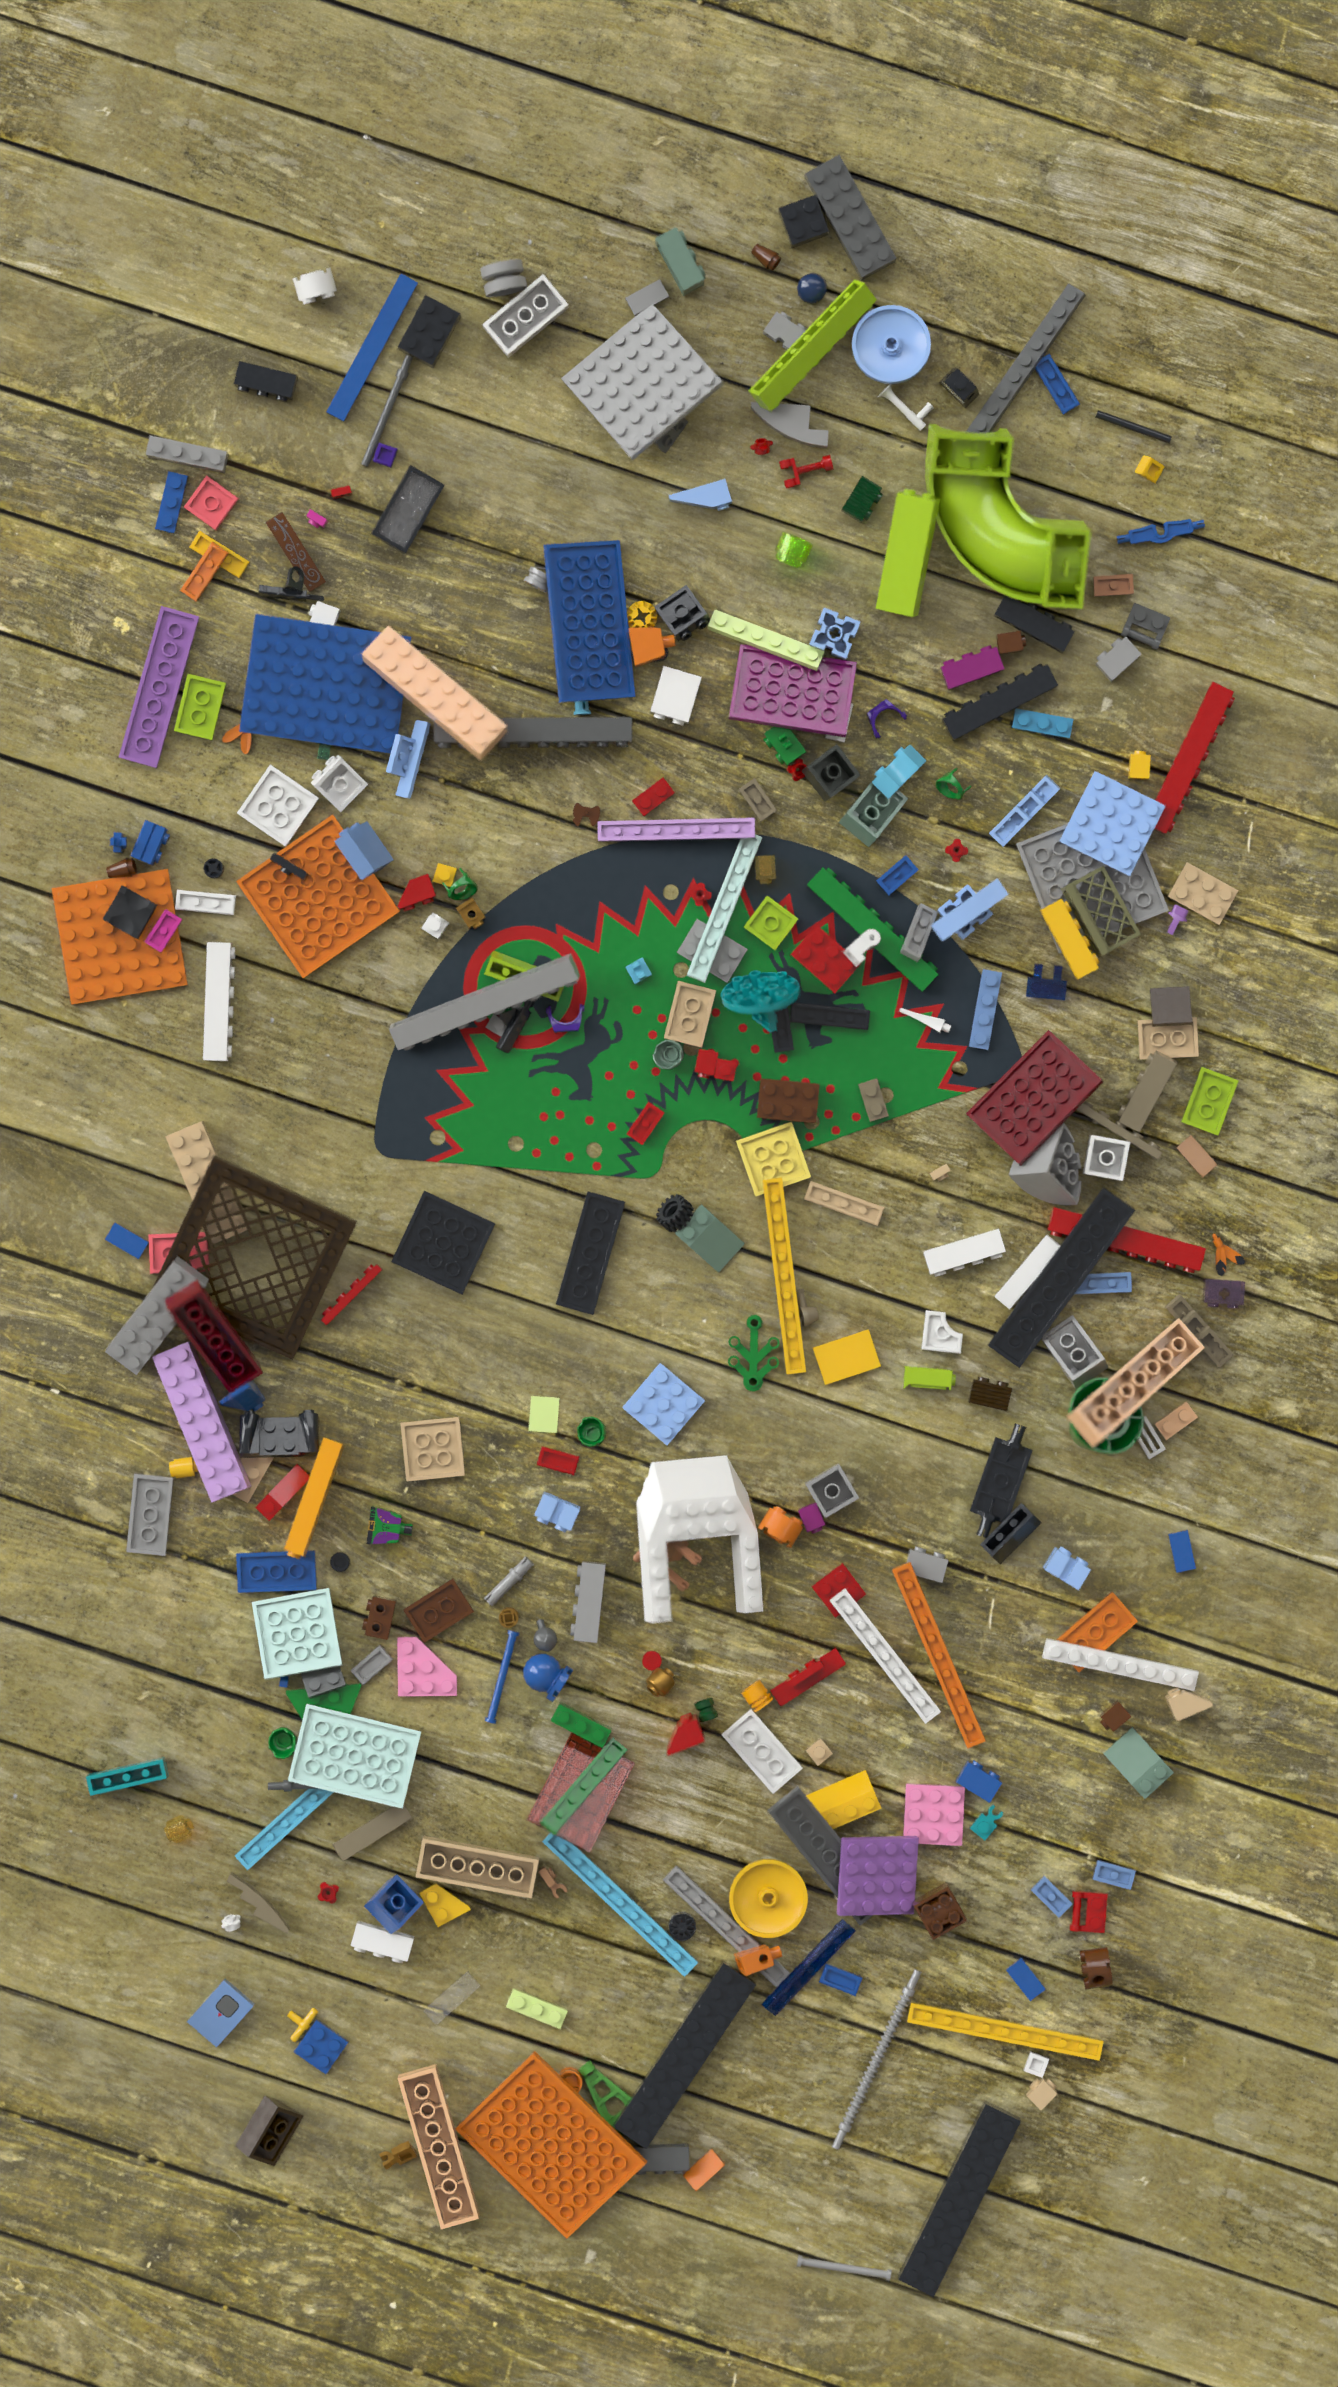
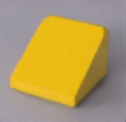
M1144 455L1135 473L1156 484L1165 466L1153 458Z

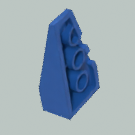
M254 1380L219 1401L222 1406L249 1411L252 1409L256 1411L264 1406L262 1402L266 1399Z

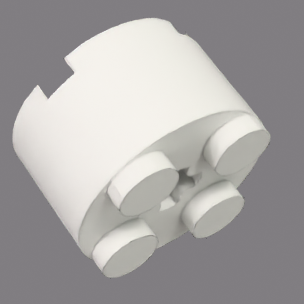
M326 268L327 273L319 270L301 275V280L299 281L297 277L293 278L299 302L303 301V304H309L316 301L315 297L322 296V299L335 296L334 292L337 289L331 268Z

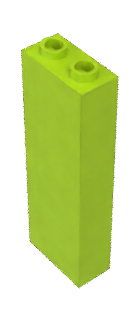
M904 489L902 492H897L876 609L910 617L918 616L940 499L934 498L935 495L930 493L918 495L912 489Z

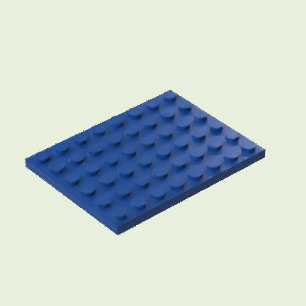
M255 614L239 732L391 754L395 736L399 731L403 695L363 662L362 653L382 632ZM400 635L411 644V637Z

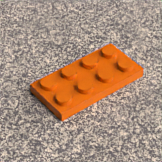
M1110 1592L1056 1640L1106 1650L1138 1621L1113 1592ZM1072 1665L1078 1672L1082 1671L1085 1668L1081 1666Z

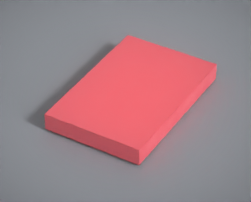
M200 1232L197 1239L206 1237L205 1233ZM177 1233L148 1235L150 1274L160 1273ZM208 1240L198 1243L201 1252L209 1250ZM195 1244L189 1256L198 1254ZM206 1254L203 1257L206 1265H208L209 1254ZM200 1257L190 1260L194 1269L203 1266Z

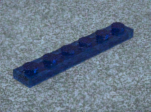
M841 1919L820 1943L808 1953L805 1959L794 1968L789 1976L780 1983L772 1994L767 1997L762 2003L764 2008L776 2016L856 1930L844 1919Z

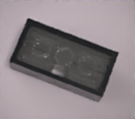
M410 465L370 535L406 554L445 485Z

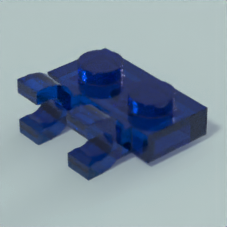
M1034 963L1033 977H1027L1026 997L1065 1000L1067 981L1061 980L1063 967L1054 965L1053 979L1042 978L1043 965Z

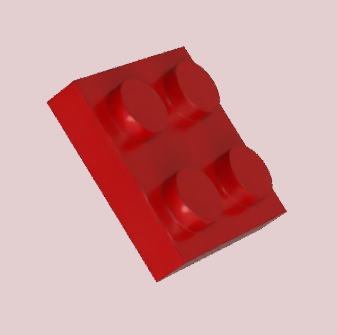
M843 1563L811 1586L835 1618L840 1613L830 1602V1599L844 1588H846L856 1602L866 1595L865 1591Z

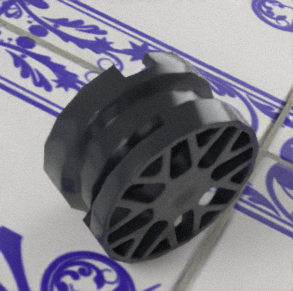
M679 1912L670 1918L669 1932L676 1940L686 1941L695 1934L696 1921L689 1913Z

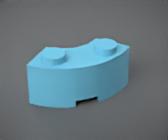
M908 745L905 749L901 747L894 754L896 758L886 768L882 766L874 774L877 777L872 783L888 799L926 762L911 745Z

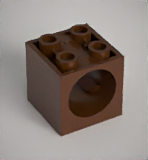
M947 1882L912 1902L932 1940L967 1922L966 1916Z

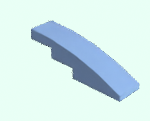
M1046 775L989 834L1004 847L1058 792L1060 787Z
M997 878L933 923L931 927L941 941H944L1009 894Z

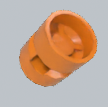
M565 2067L559 2072V2075L579 2093L582 2088V2075L574 2067Z

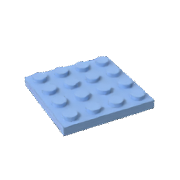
M1095 771L1059 842L1130 877L1166 806Z

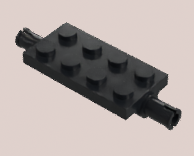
M1015 1423L1010 1440L1007 1439L1006 1441L997 1437L994 1439L969 1510L981 1515L982 1520L976 1533L978 1536H982L985 1529L983 1537L987 1538L993 1522H1003L1011 1514L1033 1451L1023 1447L1021 1444L1027 1428L1021 1425L1018 1433L1020 1425Z

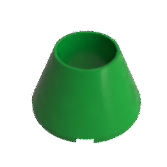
M1095 1378L1082 1384L1071 1398L1069 1414L1109 1378ZM1140 1405L1093 1447L1069 1421L1071 1437L1077 1445L1090 1451L1107 1455L1122 1453L1131 1448L1142 1433L1144 1424L1142 1407Z

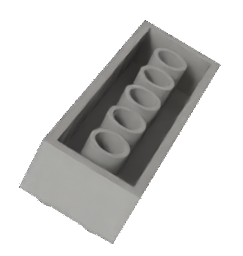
M177 1256L117 1333L105 1352L137 1375L177 1323L168 1312L164 1300L196 1279L205 1287L209 1279Z

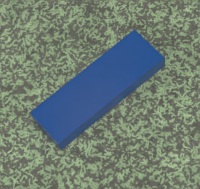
M1048 354L1043 357L1035 370L1064 415L1079 406L1080 403L1051 355Z

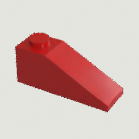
M296 1464L255 1508L270 1521L305 1485L310 1475Z

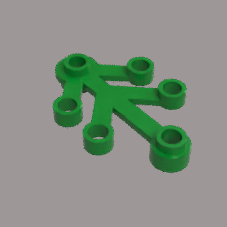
M751 1315L747 1319V1326L750 1329V1352L740 1343V1339L737 1336L730 1337L728 1341L729 1345L735 1348L749 1362V1371L740 1364L737 1356L729 1357L728 1364L744 1377L743 1384L747 1390L757 1391L762 1387V1378L772 1368L778 1367L779 1360L776 1357H770L767 1364L758 1372L757 1364L772 1349L778 1348L780 1342L778 1338L771 1337L768 1343L758 1352V1329L762 1326V1319L758 1315ZM753 1319L758 1320V1325L755 1327L751 1325V1320ZM736 1338L738 1340V1344L736 1346H733L731 1344V1339ZM772 1339L777 1340L775 1347L770 1345ZM732 1358H736L738 1360V1363L736 1365H732L730 1363V1360ZM771 1359H776L777 1364L775 1366L769 1364ZM751 1378L757 1380L755 1385H750L749 1380Z

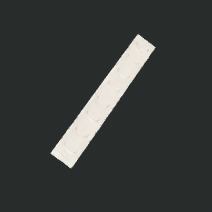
M846 1588L831 1598L830 1602L925 1724L941 1712Z
M1046 1638L1042 1658L1192 1691H1195L1199 1674L1197 1670Z

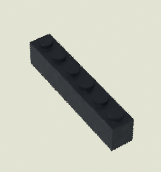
M1041 663L1031 668L1032 672L1028 675L1021 673L1014 677L1015 681L1010 684L1007 682L1000 684L996 687L997 691L993 693L987 691L979 696L980 700L974 703L970 700L962 704L963 709L957 712L953 709L945 713V718L942 719V722L952 741L1056 688L1058 683L1048 664L1043 666Z

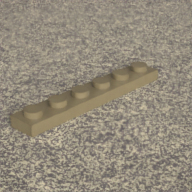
M1084 1101L1077 1109L1082 1114L1155 1159H1159L1162 1152L1159 1151L1160 1147L1151 1141L1147 1144L1142 1140V1135L1135 1131L1131 1134L1125 1130L1127 1126L1119 1121H1116V1123L1110 1121L1108 1114L1101 1110L1099 1113L1092 1110L1093 1105L1087 1101Z

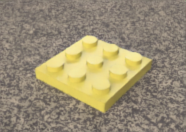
M792 1121L736 1141L755 1197L764 1194L762 1179L782 1177L784 1187L811 1177Z

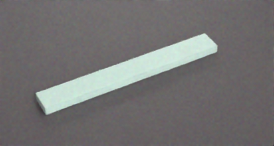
M755 834V838L740 839L688 970V977L705 983L762 840L761 836Z

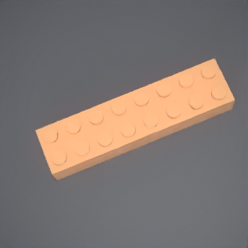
M387 626L362 653L363 662L480 761L507 733V726L390 626Z
M1178 1318L1071 1412L1067 1418L1092 1447L1095 1446L1205 1347Z
M437 2064L399 2074L398 2082L440 2228L445 2229L479 2219L480 2213Z

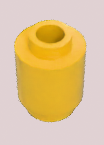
M193 1457L174 1459V1461L169 1462L171 1477H176V1479L195 1476V1472H198Z

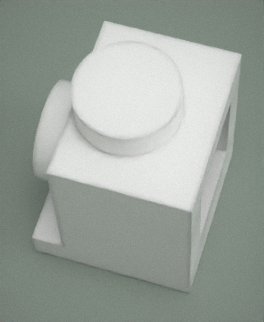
M432 913L427 918L422 929L440 939L449 922Z

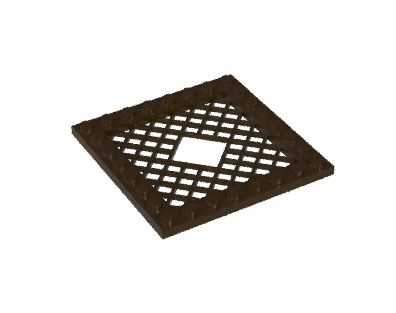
M213 1155L155 1284L177 1256L185 1262L187 1261L190 1266H192L190 1260L200 1257L203 1266L196 1270L198 1272L205 1270L209 1279L207 1283L210 1282L213 1292L208 1294L210 1296L215 1295L217 1302H214L239 1336L293 1360L357 1221ZM223 1182L228 1184L227 1186L221 1188ZM231 1188L235 1198L225 1201L222 1191ZM235 1188L246 1192V1194L238 1196ZM219 1193L222 1202L213 1205ZM249 1196L253 1206L243 1209L240 1199ZM253 1196L265 1202L256 1205ZM236 1201L240 1210L230 1213L227 1204ZM223 1205L227 1215L217 1218L214 1208ZM267 1205L271 1214L261 1217L258 1208ZM271 1205H274L282 1210L274 1213ZM254 1209L258 1219L248 1222L245 1212ZM211 1210L214 1219L205 1222L209 1214V1211ZM285 1213L288 1223L279 1226L276 1216ZM289 1213L300 1217V1219L292 1221ZM242 1214L245 1223L235 1226L232 1216ZM228 1218L232 1228L222 1231L219 1221ZM273 1218L276 1227L266 1230L263 1220ZM303 1221L307 1231L297 1234L293 1224ZM307 1221L319 1227L310 1229ZM259 1222L263 1231L253 1234L250 1225ZM216 1223L219 1232L209 1235L206 1225ZM246 1226L250 1236L240 1239L237 1229ZM290 1226L294 1235L284 1238L281 1229ZM203 1227L206 1237L197 1239ZM325 1229L330 1231L329 1237H327ZM277 1230L281 1240L271 1243L267 1233ZM321 1230L324 1239L315 1242L312 1232ZM233 1231L237 1240L227 1243L224 1234ZM308 1234L311 1244L302 1247L298 1237ZM220 1235L224 1245L214 1248L211 1238ZM264 1235L278 1270L242 1282L229 1246ZM295 1239L299 1248L289 1251L286 1241ZM208 1240L211 1249L201 1252L198 1243ZM282 1243L285 1253L276 1255L273 1246ZM325 1243L321 1254H319L317 1245ZM195 1244L198 1254L189 1256ZM313 1247L316 1257L307 1259L304 1250ZM225 1248L229 1258L219 1261L216 1251ZM300 1251L304 1261L294 1264L290 1254ZM213 1253L216 1262L206 1265L203 1255ZM287 1256L291 1265L281 1268L278 1259ZM317 1260L313 1271H311L309 1262ZM231 1261L234 1270L224 1273L221 1264ZM305 1264L308 1274L299 1276L295 1267ZM217 1265L221 1275L211 1278L208 1268ZM292 1269L296 1278L286 1281L283 1271ZM279 1273L282 1283L273 1285L270 1276ZM236 1274L239 1283L229 1286L226 1276ZM266 1277L270 1287L260 1290L257 1280ZM309 1277L305 1288H303L301 1280ZM223 1278L226 1287L216 1290L213 1281ZM297 1281L301 1291L291 1294L287 1284ZM253 1282L257 1291L247 1294L244 1285ZM240 1286L244 1296L234 1299L231 1289ZM284 1286L288 1295L278 1298L275 1288ZM271 1290L274 1300L265 1302L262 1293ZM228 1291L231 1300L221 1303L218 1294ZM302 1294L297 1305H295L293 1297ZM259 1295L262 1304L252 1307L249 1297ZM289 1298L293 1308L283 1311L279 1301ZM246 1299L249 1308L239 1311L236 1302ZM232 1303L233 1306H234V1309H231V1308L227 1307L226 1305ZM276 1303L280 1312L270 1315L267 1306ZM263 1307L266 1317L257 1320L254 1310ZM294 1311L289 1322H287L285 1314ZM251 1312L253 1318L244 1315V1313ZM281 1315L285 1325L275 1328L272 1318ZM268 1320L269 1323H270V1326H268V1325H266V1324H264V1323H262V1322Z

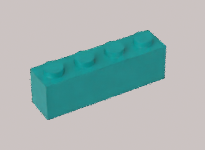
M165 1757L91 1773L86 1776L90 1796L167 1779L169 1774Z

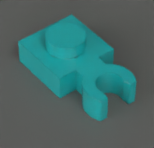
M994 1804L988 1808L987 1816L981 1813L969 1827L984 1841L997 1827V1824L993 1821L1000 1819L1003 1815L1002 1811L997 1815L992 1813V1810L995 1808Z

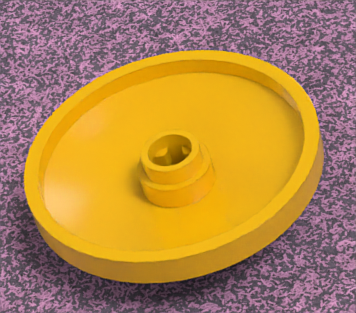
M761 1859L746 1865L735 1876L730 1887L729 1904L734 1919L745 1931L762 1938H775L787 1934L800 1923L807 1909L808 1894L801 1875L792 1866L776 1859Z

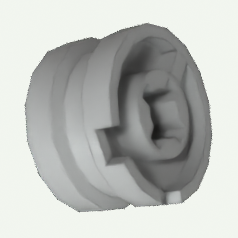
M530 567V573L525 577L524 582L548 594L546 573Z

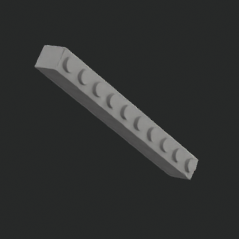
M568 954L390 1025L389 1031L398 1050L403 1048L404 1050H409L415 1047V1044L418 1042L427 1043L436 1035L445 1036L454 1028L463 1029L469 1025V1022L483 1021L487 1018V1015L492 1013L494 1015L501 1014L505 1011V1008L510 1006L512 1008L519 1007L523 1004V1001L528 999L534 1001L540 998L543 993L548 992V994H552L564 985L570 987L577 983L580 973L572 955Z

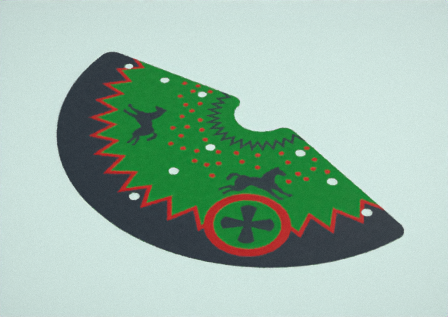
M756 834L761 836L762 840L724 933L728 938L747 948L746 953L728 983L732 981L733 977L746 976L754 970L761 971V973L785 971L787 975L795 978L800 986V995L793 1003L870 1010L868 1030L790 1022L794 1050L774 1053L772 1033L754 1021L752 1014L735 1012L723 1005L721 992L728 983L710 972L705 983L688 976L679 978L673 972L674 966L679 962L687 964L688 968H690L692 962L678 954L677 951L697 919L707 924L740 839L621 841L570 859L524 884L484 915L486 918L483 919L484 924L476 929L471 927L450 950L420 992L407 1018L500 982L501 980L484 974L493 950L537 967L571 954L580 977L576 984L570 987L564 985L559 1001L542 995L536 999L533 1007L529 1009L531 1012L530 1017L508 1054L496 1048L501 1036L486 1028L493 1014L487 1015V1018L483 1021L469 1022V1025L463 1029L454 1028L445 1036L436 1035L427 1043L418 1042L415 1044V1047L409 1050H404V1048L398 1050L395 1045L379 1098L374 1142L377 1150L382 1155L395 1159L645 1179L654 1176L660 1170L664 1151L669 1140L679 1129L689 1123L700 1120L718 1121L730 1126L742 1138L791 1122L787 1120L757 1118L761 1078L820 1084L817 1106L818 1127L808 1129L804 1122L792 1121L803 1151L997 1082L1022 1055L1014 1033L998 1001L989 1049L969 1047L981 974L951 936L941 941L933 928L927 939L921 959L926 963L930 961L938 968L936 971L938 975L923 992L914 986L875 948L869 949L862 954L865 959L835 994L790 955L816 925L845 950L861 936L807 886L822 868L826 870L829 867L837 875L835 879L840 883L844 881L851 888L849 892L854 896L858 894L866 902L864 906L869 910L873 908L880 915L878 919L883 923L887 921L894 928L892 932L897 936L901 934L906 938L918 906L898 890H895L888 896L876 882L879 878L843 859L796 842ZM698 883L705 884V889L712 894L711 899L705 900L702 906H696L694 899L688 895L689 890L695 889ZM669 884L675 885L679 890V894L674 900H668L663 895L665 886ZM766 896H769L798 918L776 950H773L744 928ZM643 958L652 975L634 984L626 966ZM678 981L716 990L703 1045L699 1049L718 1052L717 1059L737 1062L734 1081L716 1079L712 1075H710L709 1079L698 1077V1073L695 1072L698 1053L689 1056L684 1052L680 1065L671 1070L662 1069L655 1064L653 1054L656 1045L664 1040H669L665 1039L664 1035ZM792 1003L788 1005L789 1019L791 1016ZM580 1004H583L585 1012H582L579 1031L555 1033L546 1013V1008L551 1006V1014L555 1020L568 1023L577 1018L580 1013ZM903 1008L915 1013L945 1019V1023L951 1025L949 1033L942 1030L939 1033L926 1024L901 1013L899 1009ZM677 1042L682 1048L684 1047L685 1043ZM962 1061L967 1065V1072L964 1076L958 1077L953 1074L952 1065L955 1062ZM877 1079L880 1089L887 1087L892 1090L893 1099L889 1103H885L889 1116L870 1122L858 1084ZM650 1102L663 1111L664 1115L642 1145L628 1136L627 1132L647 1103ZM441 1130L444 1132L445 1141L443 1144L434 1145L430 1141L432 1131ZM519 1136L522 1138L524 1145L520 1151L515 1152L509 1148L508 1141L511 1137ZM592 1142L598 1143L602 1148V1153L597 1158L589 1157L586 1152L587 1146Z

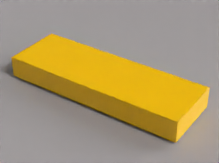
M199 530L189 548L203 556L210 544L215 542L229 552L220 567L240 579L250 562Z

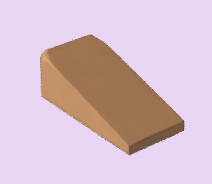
M1192 1135L1176 1147L1201 1178L1217 1166L1216 1162Z

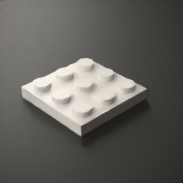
M269 765L237 814L286 847L319 798L272 765Z

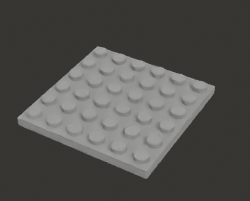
M653 304L636 315L561 378L632 460L724 385L721 379Z
M1068 824L1016 843L1041 909L1060 899L1063 902L1067 901L1061 888L1104 865L1135 924L1169 911L1145 848L1129 877L1059 842ZM1101 872L1095 874L1093 883L1103 885L1105 878ZM1080 882L1075 885L1079 893L1086 895L1089 884ZM1092 886L1089 896L1099 899L1102 888ZM1105 890L1102 900L1112 903L1113 893ZM1088 899L1086 905L1088 910L1096 912L1098 902ZM1101 903L1099 913L1109 916L1111 906ZM1114 907L1112 917L1122 920L1123 911L1120 908ZM1073 911L1069 912L1072 919H1075ZM1097 916V926L1105 929L1108 919ZM1111 920L1108 930L1112 932L1118 931L1121 923ZM1079 929L1081 936H1086L1083 929ZM1051 933V936H1052V938H1053V941H1054V944H1055L1056 949H1057V951H1058V954H1059V953H1062L1061 950H1060V948H1059V946H1058V944H1057V942L1055 941V939H1054V937H1053V935H1052V933Z

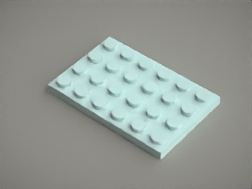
M306 1704L288 1781L403 1809L421 1731Z

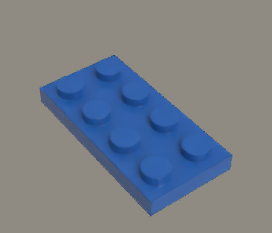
M308 1550L306 1557L301 1556L300 1559L288 1556V1551L236 1553L238 1593L317 1590L315 1550Z

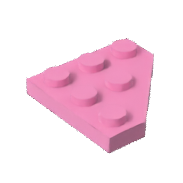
M397 1637L398 1696H457V1675L418 1637Z

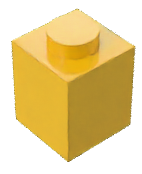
M1135 751L1134 754H1130L1128 779H1149L1151 755H1146V751Z

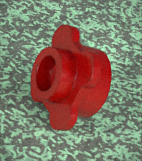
M759 438L750 446V449L754 450L757 455L768 454L773 441Z
M797 758L792 765L787 767V772L791 773L794 781H799L805 777L801 770L807 766L801 758Z
M954 839L950 846H946L945 853L952 857L953 862H959L963 855L968 854V848L961 844L960 839Z
M698 883L695 889H691L688 892L689 897L694 899L696 906H702L705 900H709L712 897L711 892L705 889V884Z
M326 1882L321 1883V1891L317 1896L318 1900L327 1901L331 1904L335 1903L339 1887L336 1884L328 1885Z

